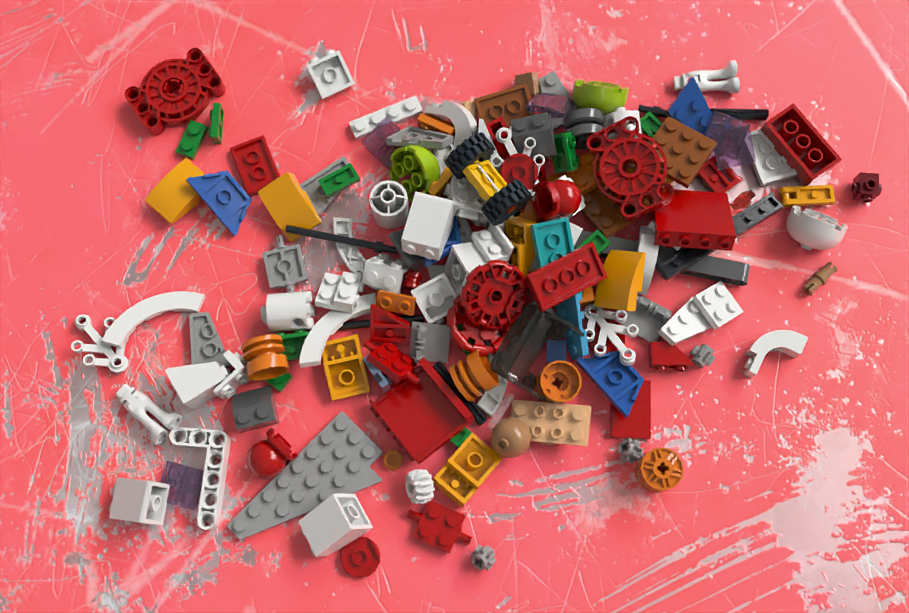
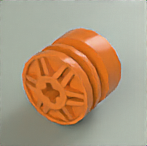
M269 334L254 337L241 345L242 352L244 353L243 358L245 361H248L245 367L249 380H269L289 371L287 357L282 354L285 348L282 345L283 340L280 335Z
M479 349L467 356L468 365L460 360L457 365L453 364L449 367L455 386L469 402L474 401L476 396L480 397L483 395L481 386L486 391H490L500 385L498 375L488 358L479 357Z
M567 361L549 363L538 373L535 379V389L538 396L548 403L563 404L572 400L581 388L579 370ZM556 380V382H560V386H553L552 383Z
M664 447L654 448L642 455L636 463L635 469L636 478L640 485L646 490L656 493L667 491L677 486L683 478L684 472L683 463L678 454ZM661 465V468H665V472L661 473V471L657 470V467Z

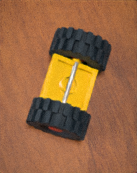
M482 132L470 136L469 139H465L462 144L457 145V148L452 150L451 154L446 157L445 164L457 179L466 177L476 188L480 197L486 201L481 211L493 226H497L499 223L501 224L515 215L532 197V194L521 180L517 179L507 184L488 159L494 154L495 147Z

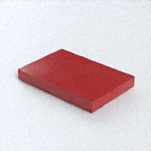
M264 135L229 148L249 197L258 195V191L280 177Z
M651 380L643 381L627 418L611 403L610 438L651 439Z

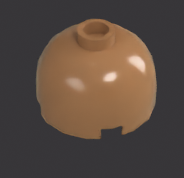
M507 417L499 421L492 429L491 445L497 454L512 459L521 456L529 449L531 433L528 426L522 420Z

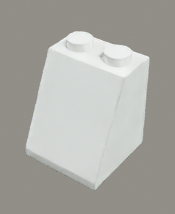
M416 192L401 238L402 251L408 254L423 256L427 259L440 260L453 228V201Z
M473 242L452 245L443 272L457 296L461 294L462 286H465L467 275L478 265H485L486 260ZM490 271L486 272L485 276H491ZM504 271L502 277L505 278L507 272ZM474 283L472 287L473 291L477 289L478 284Z
M217 362L172 367L165 370L183 404L192 409H196L216 397L213 390L232 373L225 365L221 366Z
M117 477L113 489V501L109 508V518L163 525L170 485L148 480Z
M332 494L298 521L302 533L306 536L310 549L316 557L328 556L373 529L355 494Z

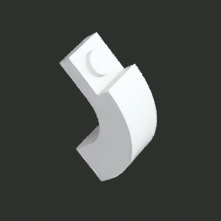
M443 100V104L433 103L432 106H425V113L446 116L452 121L455 127L454 147L478 133V126L473 115L462 105Z
M642 225L639 230L636 252H644L646 255L642 292L637 291V293L647 295L656 265L659 246L653 244L655 232L649 227Z
M775 330L764 334L754 341L745 352V355L749 356L744 365V368H746L744 375L750 378L757 375L765 355L770 351H780L793 358L798 357L802 354L809 337L791 330Z

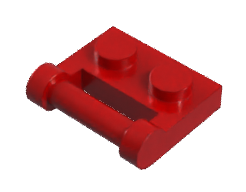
M721 152L707 160L697 176L711 192L727 193L740 185L744 179L733 171L723 159L724 156ZM715 163H718V165H719V166L723 169V171L728 175V177L732 180V182H729V180H728V179L724 176V174L719 170V168L715 165Z

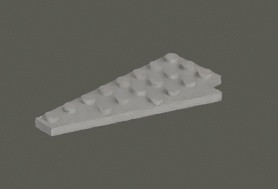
M341 411L298 454L299 457L293 462L291 461L282 473L276 476L226 526L239 540H243L311 512L332 494H354L378 484L382 479L370 466L384 452Z

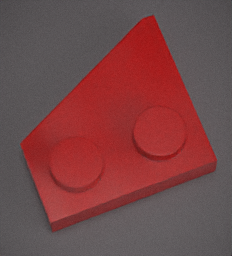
M371 304L370 342L409 343V322L375 304Z

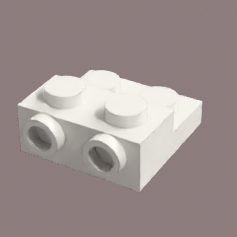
M334 50L328 51L324 54L325 57L318 59V57L313 58L306 65L322 100L355 85L339 50L336 52Z
M344 271L341 276L325 272L315 299V306L352 314L354 307L359 305V292L364 290L365 284L361 283L362 275Z
M445 273L411 290L428 323L432 324L444 322L443 318L447 316L448 309L453 305L452 301L457 297Z

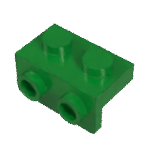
M571 131L555 134L557 156L552 157L555 173L578 169L579 157L575 153L574 147L576 142Z
M295 330L293 334H286L285 332L274 334L282 337V345L285 348L282 354L286 355L288 362L300 360L302 346L309 332Z

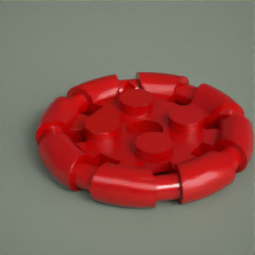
M491 260L487 261L483 266L478 265L467 275L465 286L461 288L460 301L461 306H464L465 309L464 314L476 326L481 325L484 329L503 328V325L513 323L522 314V308L524 304H527L528 285L525 284L523 273L515 265H509L506 261ZM490 271L491 276H485V273ZM504 271L507 272L506 278L502 277ZM474 283L478 284L476 291L472 290ZM517 284L518 287L513 290L512 285ZM494 291H499L500 293L497 300L491 299ZM514 300H517V303H516L515 307L512 306L513 303H514ZM475 302L478 306L473 308L471 304ZM504 312V317L500 318L499 314ZM485 313L488 314V317L486 319L483 318Z
M492 293L491 299L497 300L499 296ZM460 294L452 301L453 305L448 309L447 327L450 329L451 339L458 348L468 351V354L479 349V357H488V354H497L508 345V340L514 333L515 322L510 325H503V328L484 329L473 324L464 312L462 315L458 312L460 308L465 311L464 306H461ZM476 303L472 305L473 308L478 306ZM485 313L483 318L486 319L488 317V314ZM462 324L464 331H458L457 325ZM498 330L503 333L501 337L496 335ZM468 338L474 341L473 345L467 342ZM488 340L490 346L486 347L484 341Z

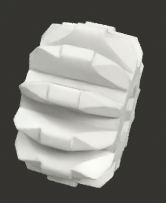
M422 469L413 470L408 473L405 478V491L408 493V499L416 504L431 501V498L434 497L433 491L435 490L431 474L427 470Z

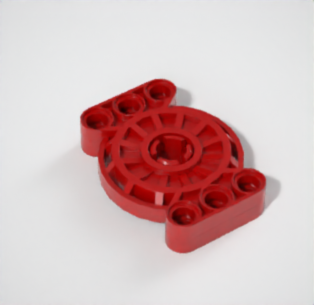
M191 48L187 52L186 60L173 58L156 64L144 76L141 88L130 86L125 90L124 96L149 133L159 136L164 132L165 124L181 125L190 122V120H195L208 106L210 96H223L226 92V87L204 53L199 48ZM180 89L179 96H176V94H172V92L174 90Z
M633 116L625 117L588 137L586 143L589 153L596 156L593 174L598 189L610 201L621 205L622 217L629 222L635 221L669 204L674 199L673 186L665 182L667 176L665 153L655 140L639 133V122ZM630 124L635 126V129L631 131L625 129ZM612 133H616L618 135V137L613 140L608 138V136ZM594 142L601 144L598 148L591 147ZM656 150L659 151V153L661 154L662 158H659L658 153H657ZM628 162V164L635 165L637 170L632 174L625 173L623 171L625 163ZM598 163L600 164V165H599V166H600V171H599V172H597V165H598ZM664 165V173L662 175L660 174V167ZM598 180H602L604 188H602ZM668 190L671 194L668 197H662L660 192ZM648 198L653 203L650 206H645L642 204L643 200ZM629 207L635 209V212L631 215L625 214V210Z

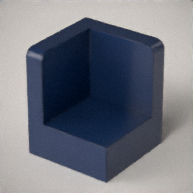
M546 340V363L566 361V340Z

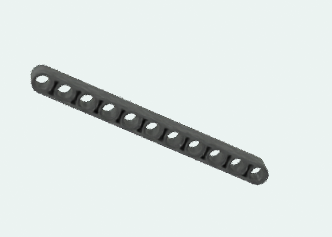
M582 230L574 250L593 232ZM610 236L607 239L611 244L599 255V258L606 259L610 250L636 252L638 241ZM659 246L656 264L677 250ZM707 256L679 274L746 286L748 284L750 265L743 262Z

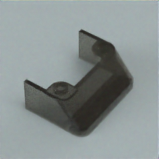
M528 304L522 308L523 312L510 328L494 355L490 368L505 380L545 402L546 398L533 390L537 381L536 376L529 371L548 338L560 340L567 331L582 338L585 334L572 323L546 310L542 312L534 304Z

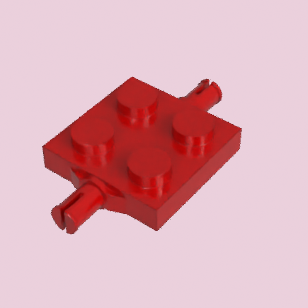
M368 339L365 341L363 346L371 351L366 359L368 362L396 383L407 378L417 385L420 378L411 373L417 363H414L409 355L404 354L394 344L389 342L376 346Z
M432 500L428 501L426 508L421 514L409 509L406 517L417 521V528L413 538L450 554L453 545L458 540L468 545L470 544L472 536L462 533V524L466 515Z

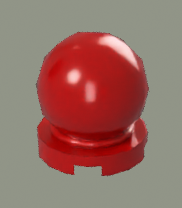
M558 179L552 183L543 181L535 184L532 192H535L534 201H531L533 211L538 218H543L544 221H550L556 217L565 218L575 214L582 201L579 188L569 180Z
M270 428L266 432L267 440L258 441L248 451L246 459L248 468L258 478H275L282 473L286 467L287 460L293 462L299 457L296 451L292 453L290 449L292 446L279 432L276 435L274 434V428Z

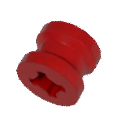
M407 271L404 273L405 280L401 283V287L411 291L419 287V282L422 281L423 276L416 272Z

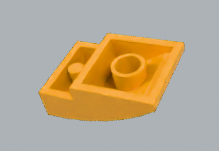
M185 158L154 187L145 199V202L172 225L199 204V199H201L187 183L186 179L203 176L204 173Z
M286 172L258 191L267 210L290 242H294L302 235L285 232L287 225L312 230L322 223L306 191L302 190L294 174Z
M511 217L505 220V235L514 247L508 263L509 265H515L525 277L535 256L530 225L537 224L538 222L522 217Z
M610 250L603 265L608 278L598 282L594 302L595 307L624 311L636 310L637 291L642 292L646 253Z
M358 334L326 341L322 357L332 401L370 392Z
M472 433L433 478V484L458 506L463 508L503 458Z

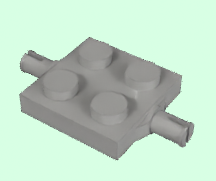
M279 235V238L278 236L275 237L277 247L271 251L263 252L269 286L271 290L282 287L286 288L287 293L290 291L294 292L293 286L308 281L300 244L286 246L284 245L283 236Z

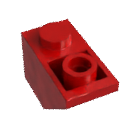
M501 116L485 125L498 155L505 160L510 155L504 143H500L496 139V132L500 128H508ZM501 132V138L506 139L507 133Z
M651 342L648 345L649 368H655V371H667V368H674V371L682 372L692 366V361L675 345L671 346L668 342Z

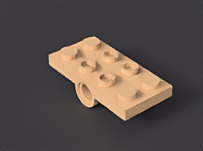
M513 400L511 417H513L512 419L522 420L528 426L531 433L530 442H539L546 445L560 444L588 447L591 406Z

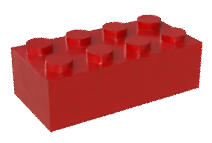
M794 103L765 122L760 129L774 145V149L778 154L787 160L786 163L789 167L798 173L796 177L803 186L811 185L835 168L842 160Z

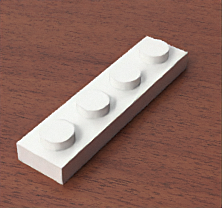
M415 95L350 121L349 125L355 139L359 140L419 116L420 113L423 114V110Z

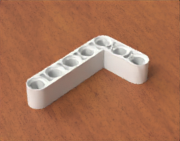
M176 427L169 434V439L173 444L180 447L207 449L197 524L201 529L214 530L219 526L231 438L227 433L220 430ZM183 432L184 439L178 442L177 436ZM203 434L204 440L198 444L196 439L198 435ZM223 435V443L217 445V437ZM220 455L221 462L218 465H214V457ZM217 475L218 482L212 486L210 480L212 476ZM211 495H214L216 501L212 506H210L208 504V498ZM210 515L213 522L210 526H206L205 518Z

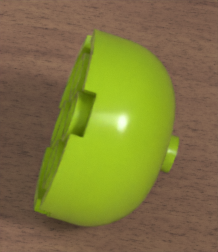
M582 79L574 80L572 97L579 109H598L602 111L604 116L615 112L614 110L618 107L625 106L629 88H620V85L594 80L584 82Z
M408 145L396 149L390 157V160H392V170H389L391 181L399 183V178L411 175V178L403 180L401 183L411 203L414 195H411V193L423 190L422 193L429 195L430 185L441 177L439 163L434 154L427 148Z

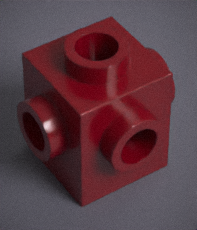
M860 172L853 179L851 185L853 200H860L862 203L872 202L880 195L882 186L879 184V173Z

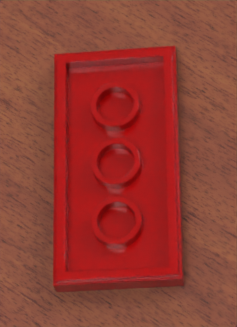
M589 242L525 275L538 308L542 312L608 278L593 242Z

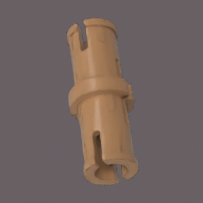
M828 262L819 272H815L812 275L813 278L802 287V290L804 292L808 290L807 295L811 296L821 285L824 286L827 283V279L838 270L835 264L833 267H830L833 263Z

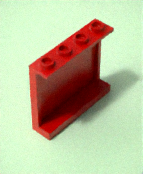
M674 189V199L672 202L653 211L655 226L654 245L732 251L736 232L727 193ZM668 190L660 192L662 197H668L671 194Z
M425 357L418 361L420 366L412 372L420 378L417 385L406 378L375 402L371 399L369 400V403L372 405L370 410L376 418L380 416L383 419L381 424L385 430L394 433L393 440L399 447L403 445L407 450L405 455L411 462L415 460L418 465L475 420L473 414Z

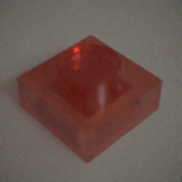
M752 190L744 191L730 206L734 210L745 209L752 203L751 200L756 195Z

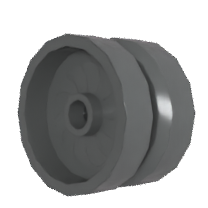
M578 109L567 113L563 117V128L566 132L571 131L576 142L575 149H588L586 144L588 137L604 129V116L602 111L598 109ZM594 142L591 145V147H596L601 144L599 142Z

